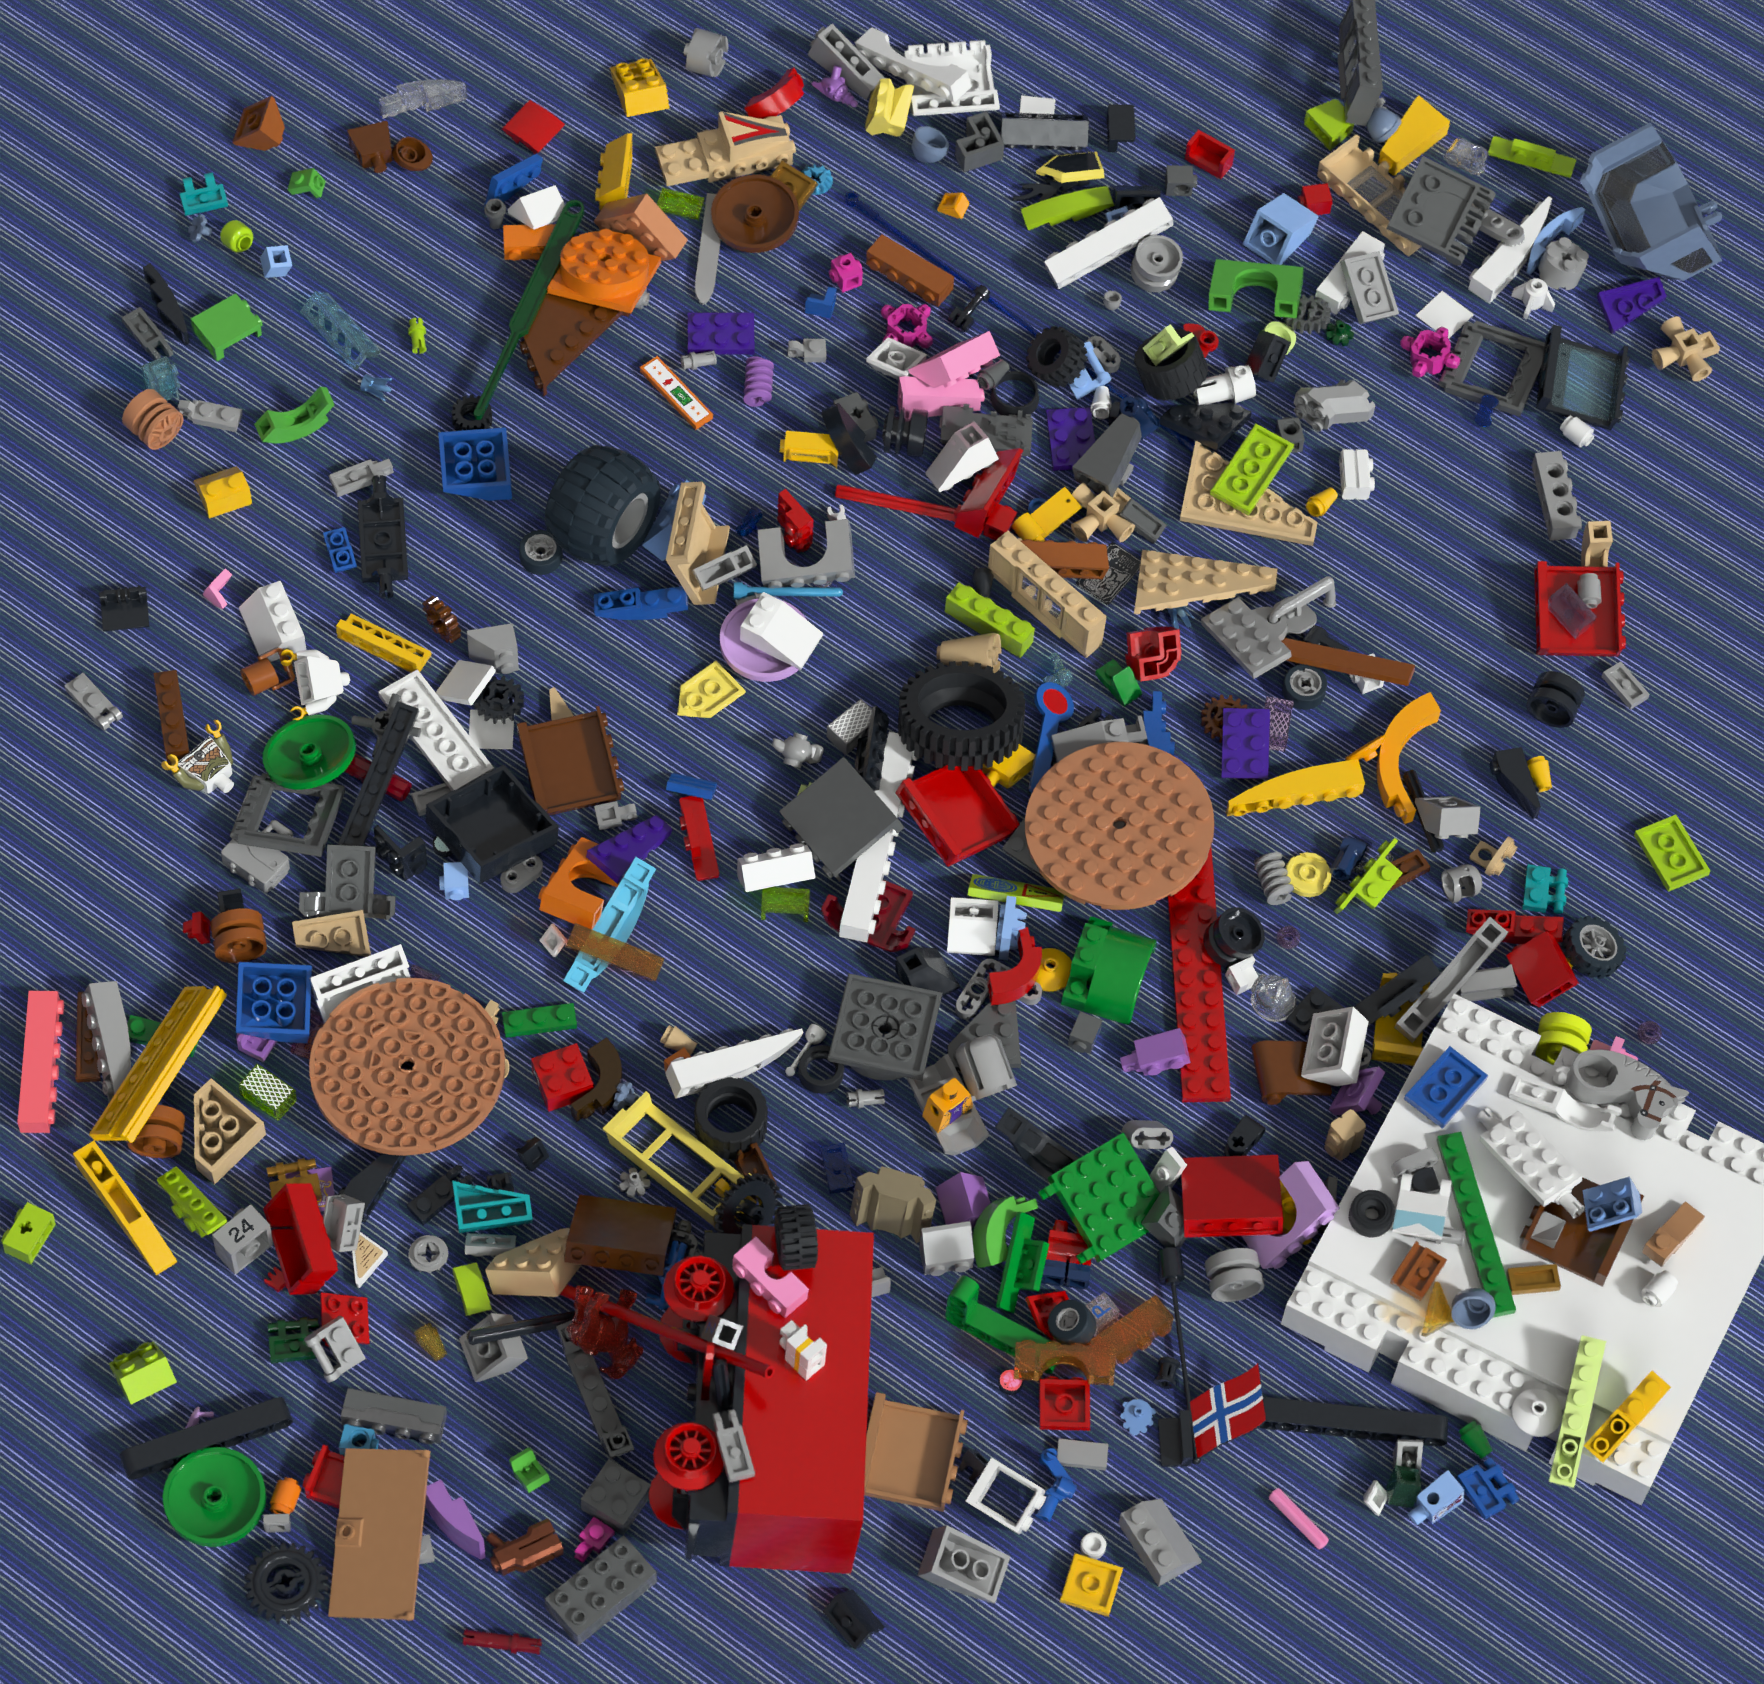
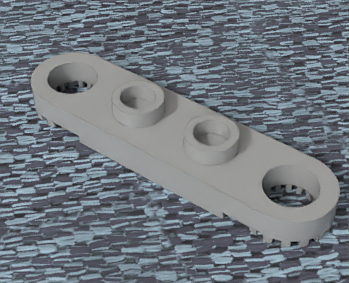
M1477 208L1485 213V218L1481 221L1482 224L1479 228L1480 231L1498 241H1503L1506 245L1516 246V244L1520 245V243H1523L1525 235L1524 229L1521 226L1490 209L1483 210ZM1511 233H1512V235H1513L1514 233L1517 234V236H1515V237H1509V235H1511Z

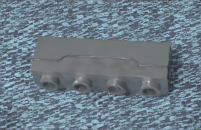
M350 1388L347 1389L341 1412L342 1425L346 1424L373 1429L376 1435L392 1434L402 1440H408L409 1438L418 1439L424 1444L441 1443L447 1419L445 1406Z

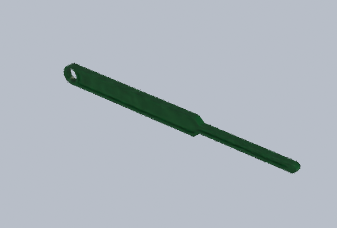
M570 200L565 204L509 323L511 334L475 408L474 418L476 420L483 418L519 339L529 333L547 294V287L560 267L561 251L565 244L574 237L584 215V205L578 200ZM572 206H577L581 209L576 214H571L567 210Z

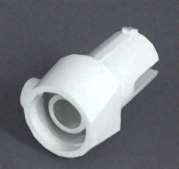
M1250 366L1225 368V374L1207 377L1202 385L1193 392L1194 399H1198L1196 405L1211 404L1232 399V402L1236 404L1255 397L1256 387Z

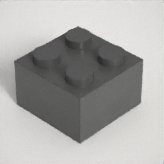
M608 1459L582 1496L581 1510L597 1518L621 1535H624L649 1500L651 1484Z

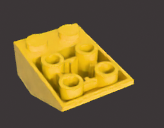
M643 58L633 63H619L614 67H610L622 108L627 117L669 108L666 84L652 59Z

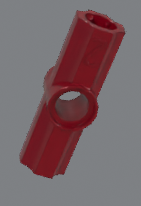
M355 753L352 762L344 772L361 780L363 784L372 762ZM394 774L386 794L402 802L409 795L412 783Z

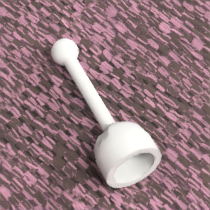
M815 1024L809 1026L805 1033L808 1042L791 1067L786 1068V1075L793 1076L803 1053L812 1044L816 1045L824 1040L827 1033L821 1027Z

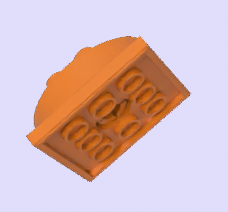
M609 229L584 233L571 238L563 247L560 255V267L548 285L547 293L632 313L660 266L661 257L648 254L644 245L630 234L613 232Z

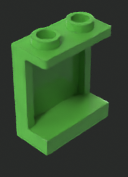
M237 294L228 297L191 318L194 334L216 361L224 358V349L252 333H255L257 337L262 335L261 326L263 324L257 314H252L246 300H241Z

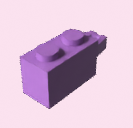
M1180 1028L1135 1040L1136 1050L1132 1051V1054L1120 1058L1124 1072L1136 1070V1072H1143L1145 1076L1157 1075L1161 1071L1171 1068L1179 1069L1191 1063L1186 1039Z

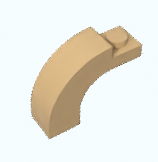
M1610 521L1587 522L1582 540L1581 567H1608V553L1613 543Z

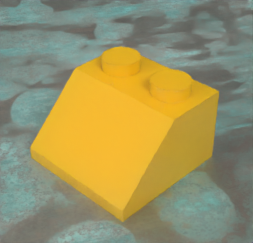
M237 466L193 480L209 518L252 504L250 488L243 472Z

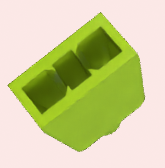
M1336 99L1306 111L1304 125L1329 151L1335 148L1353 131L1354 124L1345 122L1344 106Z

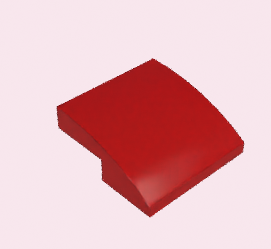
M529 100L502 130L517 144L521 141L534 154H538L565 124L551 112Z

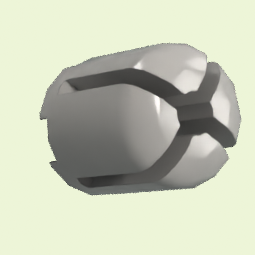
M987 1034L962 1043L957 1048L955 1057L967 1090L971 1095L972 1102L1017 1086L1004 1047L997 1036Z

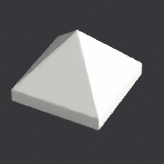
M551 924L539 941L553 957H556L568 940L554 924Z
M1374 1480L1364 1494L1363 1499L1373 1513L1379 1516L1389 1494L1378 1481Z

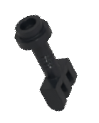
M983 285L975 287L973 291L976 295L963 311L956 307L948 317V321L951 323L959 317L955 322V326L958 328L965 322L961 329L965 333L975 322L974 318L970 315L982 300L988 301L990 298V290Z

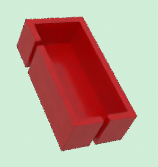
M285 1184L266 1204L263 1210L270 1228H294L273 1229L271 1231L289 1295L316 1294L325 1284V1281H328L338 1271L337 1261L333 1255L330 1238L327 1235L324 1219L320 1213L317 1196L314 1193L312 1184Z

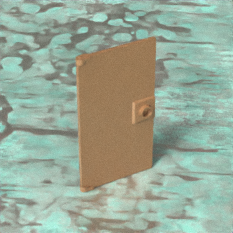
M345 1449L328 1617L414 1620L430 1460L429 1450Z

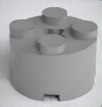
M696 28L691 42L686 43L684 47V55L687 56L686 70L709 77H717L726 61L722 57L724 52H728L727 37Z
M1562 237L1547 246L1538 264L1539 277L1553 289L1558 290L1559 287L1566 288L1565 290H1571L1577 286L1587 266L1589 255L1579 246L1572 243L1570 239Z

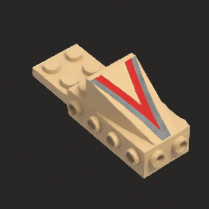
M719 112L718 129L699 132L696 139L655 147V153L666 186L704 178H707L710 183L777 168L781 161L792 165L793 153H796L794 141L789 139V126L783 122L781 115L758 119Z

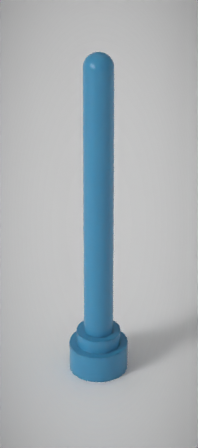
M733 582V600L755 595L754 592H757V594L765 592L771 596L839 597L843 594V590L838 587L768 588L748 587L743 582Z

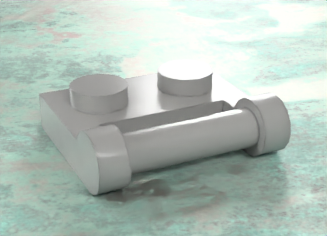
M341 1315L304 1339L307 1347H311L324 1370L323 1376L328 1383L335 1381L341 1374L366 1359ZM323 1338L338 1362L334 1367L320 1344Z

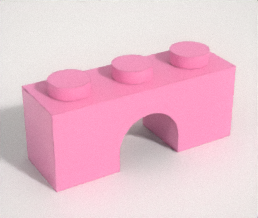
M755 1237L733 1256V1270L738 1277L745 1278L750 1283L751 1289L758 1296L762 1295L768 1301L769 1307L775 1313H780L786 1318L807 1300L809 1289L792 1272L782 1279H772L767 1276L765 1270L772 1264L773 1253Z

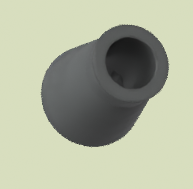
M490 199L484 206V212L492 229H499L502 227L506 206L499 199Z
M1001 359L997 363L980 370L977 376L979 385L985 390L993 389L1005 373L1009 371L1008 363Z

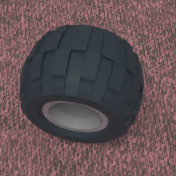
M599 445L586 448L568 462L552 487L545 510L547 532L565 552L575 558L597 566L600 564L606 567L615 566L629 558L648 535L660 505V483L641 460L621 449Z

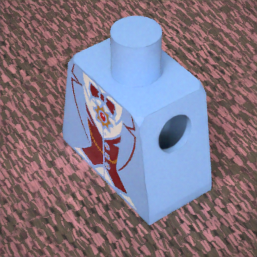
M1447 1470L1417 1495V1507L1411 1510L1408 1516L1415 1525L1420 1524L1426 1518L1433 1524L1464 1502V1489Z

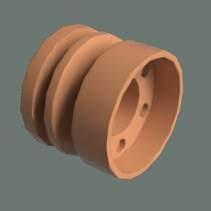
M147 389L135 396L127 405L122 417L123 425L132 433L138 435L139 439L152 450L160 449L171 442L181 429L184 420L183 414L173 405L167 403V400L154 389Z

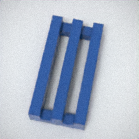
M672 773L667 781L666 790L712 800L716 792L717 782Z

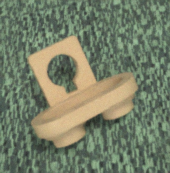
M1509 836L1498 850L1480 841L1469 858L1486 869L1485 874L1489 876L1496 874L1499 876L1506 865L1502 862L1503 859L1506 857L1511 859L1518 847L1514 845V839ZM1481 850H1487L1491 853L1492 859L1482 860L1479 858L1478 853Z

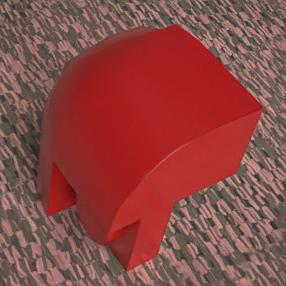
M1160 626L1126 633L1128 654H1125L1126 663L1132 669L1136 680L1142 682L1169 676V673L1175 669L1178 661H1181L1179 629Z

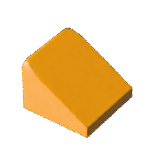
M945 193L937 210L938 212L962 219L969 206V201L964 193Z

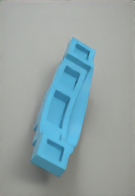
M637 857L634 858L603 909L600 919L586 938L585 943L563 979L564 982L584 993L590 981L597 977L612 962L626 943L637 923L646 900L649 881L656 868Z

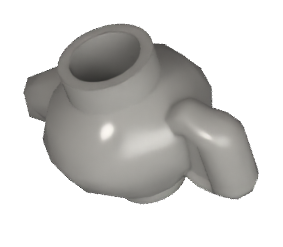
M795 732L793 737L789 736L784 741L773 738L772 746L785 757L783 763L801 768L803 762L808 764L819 763L824 751L820 745H811L807 741L808 736Z

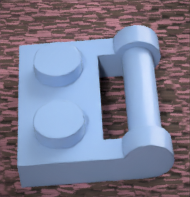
M1091 342L1084 343V347L1087 348L1085 356L1088 357L1087 359L1098 377L1092 381L1087 370L1084 369V371L1081 370L1079 378H1075L1072 384L1068 383L1077 400L1093 392L1098 386H1103L1111 381V376L1108 372L1104 371L1093 352L1094 347Z

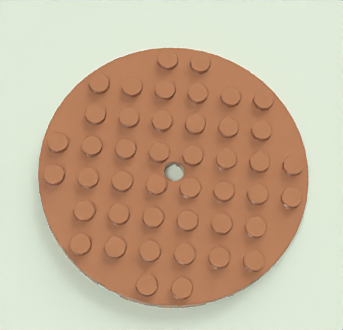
M1108 742L1075 751L1057 762L1044 774L1034 788L1027 805L1025 837L1031 859L1034 860L1040 870V874L1060 893L1082 904L1089 903L1101 906V909L1129 910L1156 904L1157 900L1176 894L1194 879L1206 862L1213 842L1214 813L1211 800L1203 783L1181 760L1163 750L1145 744ZM1125 821L1126 826L1117 829L1113 826V823Z
M398 978L394 982L381 985L376 983L359 990L341 1002L330 1013V1017L323 1027L319 1029L313 1042L309 1062V1075L313 1095L320 1111L333 1128L345 1138L361 1147L379 1153L403 1156L418 1155L440 1150L458 1142L474 1131L485 1120L496 1104L502 1090L505 1076V1053L500 1033L493 1019L471 996L452 989L451 985L435 980ZM404 1062H412L414 1067L412 1070L401 1069V1065Z

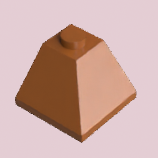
M269 96L244 108L232 142L233 144L263 151L280 145L283 140L282 135L285 126L273 96Z

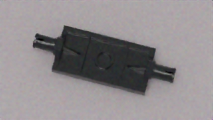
M378 475L372 477L373 494L367 500L358 501L362 582H379V597L385 598V590H387V596L391 598L394 595L392 581L409 580L403 498L389 496L386 489V477L380 475V483H378Z

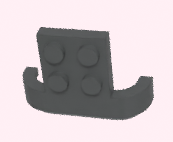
M328 844L326 891L300 892L299 911L304 916H330L363 910L364 918L389 920L395 914L396 896L374 894L376 846Z

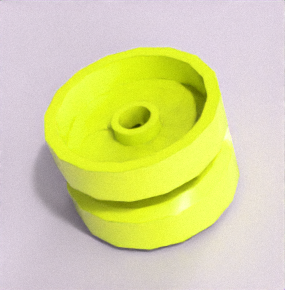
M1565 1012L1546 1013L1540 1019L1538 1034L1541 1035L1535 1055L1539 1059L1554 1065L1563 1046L1578 1054L1587 1051V1045L1592 1032L1590 1024L1573 1014Z

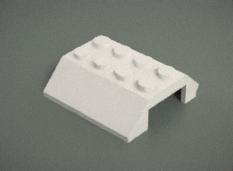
M985 40L969 41L970 49L966 50V42L948 43V51H945L944 43L927 44L926 53H924L923 44L908 45V51L904 52L905 58L931 66H949L954 64L968 71L971 84L969 90L956 102H952L905 80L906 85L914 86L909 107L912 115L999 110L997 90H994L991 72L990 45L985 46Z
M401 944L310 978L314 998L324 1024L330 1017V1013L341 1002L359 990L376 983L381 985L394 982L398 978H411L407 969L409 965Z

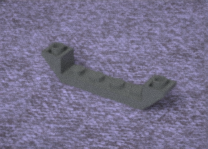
M580 1318L556 1326L566 1361L602 1447L610 1459L633 1451L634 1446L626 1427L621 1425L590 1351L589 1339Z

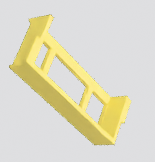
M647 1091L627 1111L622 1108L602 1128L607 1133L609 1143L642 1170L646 1171L648 1175L713 1227L717 1223L714 1221V1217L718 1215L715 1211L716 1207L711 1210L698 1198L721 1175H724L734 1184H736L738 1178L744 1179L742 1174L653 1105L650 1094ZM647 1114L666 1130L641 1154L626 1142L623 1137ZM672 1135L715 1168L692 1193L649 1160Z

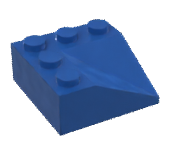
M506 427L438 432L443 492L488 501L512 499Z
M239 962L236 992V1033L279 1042L308 1043L312 965Z

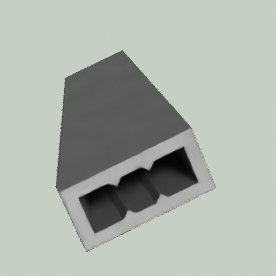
M1121 413L1074 464L1073 473L1075 481L1080 484L1085 483L1089 489L1099 494L1105 491L1113 498L1142 438L1140 423L1135 418Z

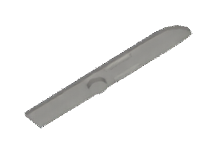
M707 193L695 279V293L701 305H705L710 300L714 291L721 239L713 228L711 219V207L716 194Z

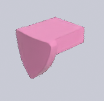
M226 569L220 573L203 593L206 599L221 609L227 603L219 591L232 576Z

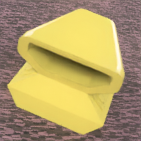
M890 78L880 79L870 97L869 112L865 123L866 131L871 135L885 133L897 137L901 136L905 130L914 86L903 85L894 89Z

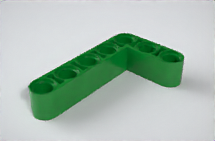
M960 1276L947 1299L945 1314L947 1321L1046 1374H1052L1064 1353L1063 1349L1054 1342L977 1303L978 1283L970 1277Z

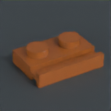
M1416 1241L1391 1278L1390 1283L1399 1286L1402 1291L1422 1301L1445 1266L1447 1259L1427 1247H1422Z

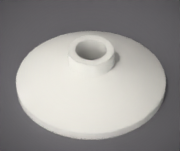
M1529 1389L1519 1394L1512 1406V1417L1516 1426L1522 1432L1534 1437H1544L1552 1434L1559 1427L1562 1420V1408L1559 1401L1551 1393L1542 1389ZM1534 1407H1541L1543 1412L1535 1411Z

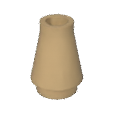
M670 1025L660 1040L661 1043L665 1044L664 1047L679 1051L685 1048L690 1056L697 1045L678 1027Z

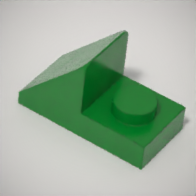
M1112 659L1096 670L1095 676L1123 707L1142 696V691L1129 666L1122 669Z

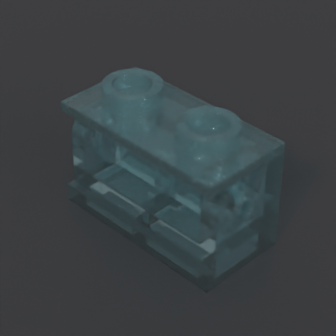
M167 356L141 366L145 390L154 389L167 401L173 397V394L176 395L177 399L179 398L178 389L181 388L177 378L179 373L175 364H170Z

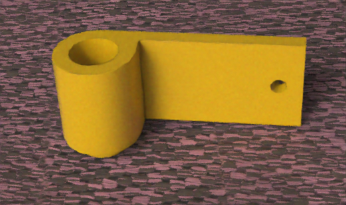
M1064 487L1032 514L1025 513L1015 520L1011 528L1022 540L1030 539L1032 541L1044 542L1045 537L1079 511L1082 506Z

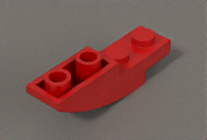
M1468 909L1467 933L1474 935L1485 921L1491 917L1508 932L1502 942L1525 944L1532 940L1536 933L1545 931L1554 935L1557 942H1563L1564 917L1516 915L1515 911Z

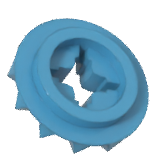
M814 163L812 167L805 166L804 170L800 171L810 178L812 176L819 177V182L816 181L818 186L811 195L823 194L831 188L833 177L830 170H826L824 165L818 167Z

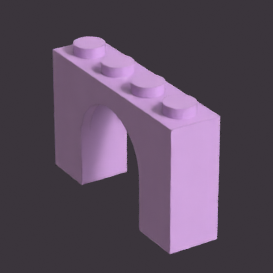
M1309 1161L1294 1162L1279 1177L1296 1205L1297 1216L1293 1228L1287 1234L1242 1236L1248 1247L1257 1252L1259 1263L1263 1269H1278L1287 1262L1286 1258L1298 1252L1303 1247L1301 1245L1303 1242L1317 1235V1229L1333 1220V1214L1340 1209Z

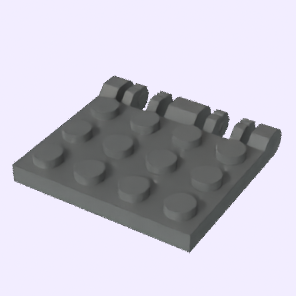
M1422 156L1386 229L1446 258L1448 262L1460 266L1468 249L1454 239L1456 237L1458 241L1466 245L1472 244L1473 237L1476 236L1482 224L1481 221L1485 218V213L1477 208L1488 210L1496 194L1493 190Z

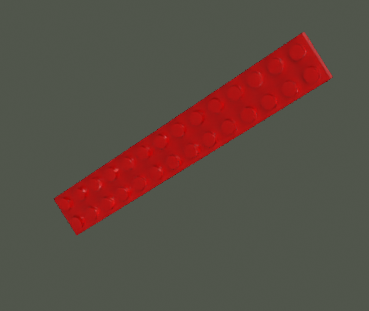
M1210 848L1206 862L1194 879L1176 894L1167 896L1177 1029L1180 1028L1185 1036L1191 1062L1179 1068L1182 1102H1230L1231 1099L1221 965L1214 962L1208 955L1203 939L1206 928L1217 919L1212 848Z

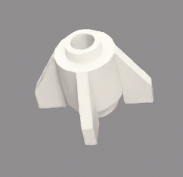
M1530 279L1528 282L1514 288L1512 292V297L1519 300L1523 299V303L1526 306L1523 318L1526 320L1531 310H1536L1543 306L1542 309L1550 312L1554 310L1555 303L1548 291V286L1541 279Z

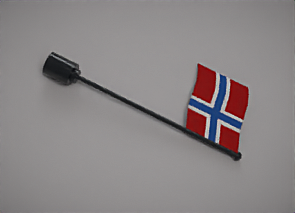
M1168 1247L1157 1252L1160 1282L1171 1287L1186 1405L1187 1410H1190L1193 1447L1192 1463L1198 1465L1202 1457L1225 1443L1251 1433L1267 1421L1258 1363L1244 1374L1212 1387L1191 1401L1176 1286L1180 1285V1282L1185 1279L1182 1253L1179 1248Z

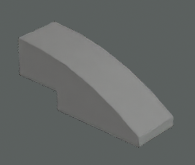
M746 545L697 567L692 572L702 591L752 570L757 564Z

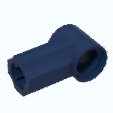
M1345 835L1339 848L1338 856L1330 870L1335 879L1339 881L1349 880L1357 862L1360 863L1368 846L1367 843Z

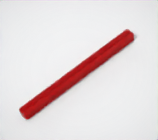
M840 484L837 485L835 490L837 498L956 522L954 513L957 508Z

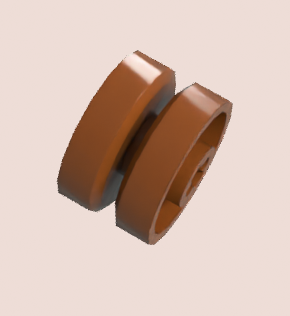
M242 908L220 913L212 919L210 925L214 939V951L216 958L220 961L227 963L248 962L259 958L266 952L267 944L265 933H263L262 914L258 911Z
M157 1105L134 1142H128L129 1149L139 1155L150 1158H170L179 1155L182 1151L183 1137L181 1134L185 1128V1115L172 1107Z

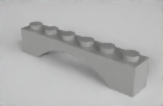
M1489 917L1438 978L1401 1017L1394 1028L1413 1043L1451 1000L1453 994L1460 990L1502 942L1508 932Z

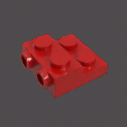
M784 489L778 493L777 520L785 528L784 541L790 548L793 547L797 553L804 552L813 543L814 520L794 497Z
M1052 1376L1040 1379L1039 1430L1090 1431V1380H1084L1080 1377L1062 1380Z

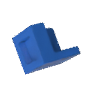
M828 287L825 296L811 293L805 301V313L831 319L836 303L837 288Z

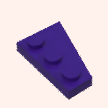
M1659 277L1598 292L1597 299L1611 334L1649 311L1667 297Z

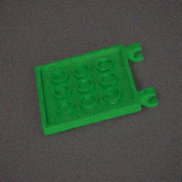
M1124 1133L1049 1176L1047 1179L1050 1185L1038 1192L1042 1200L1056 1193L1081 1234L1088 1249L1076 1255L1080 1264L1093 1257L1098 1263L1148 1233L1149 1231L1141 1223L1160 1195Z

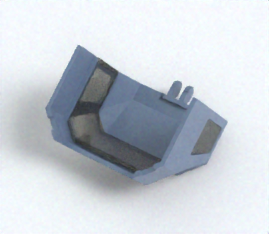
M1651 122L1591 154L1588 160V168L1582 174L1580 183L1588 192L1612 245L1613 250L1611 251L1621 264L1652 271L1656 275L1684 281L1722 261L1720 251L1708 225H1714L1721 221L1722 214L1721 212H1715L1703 217L1704 214H1709L1716 210L1717 203L1710 201L1700 207L1698 206L1675 158Z

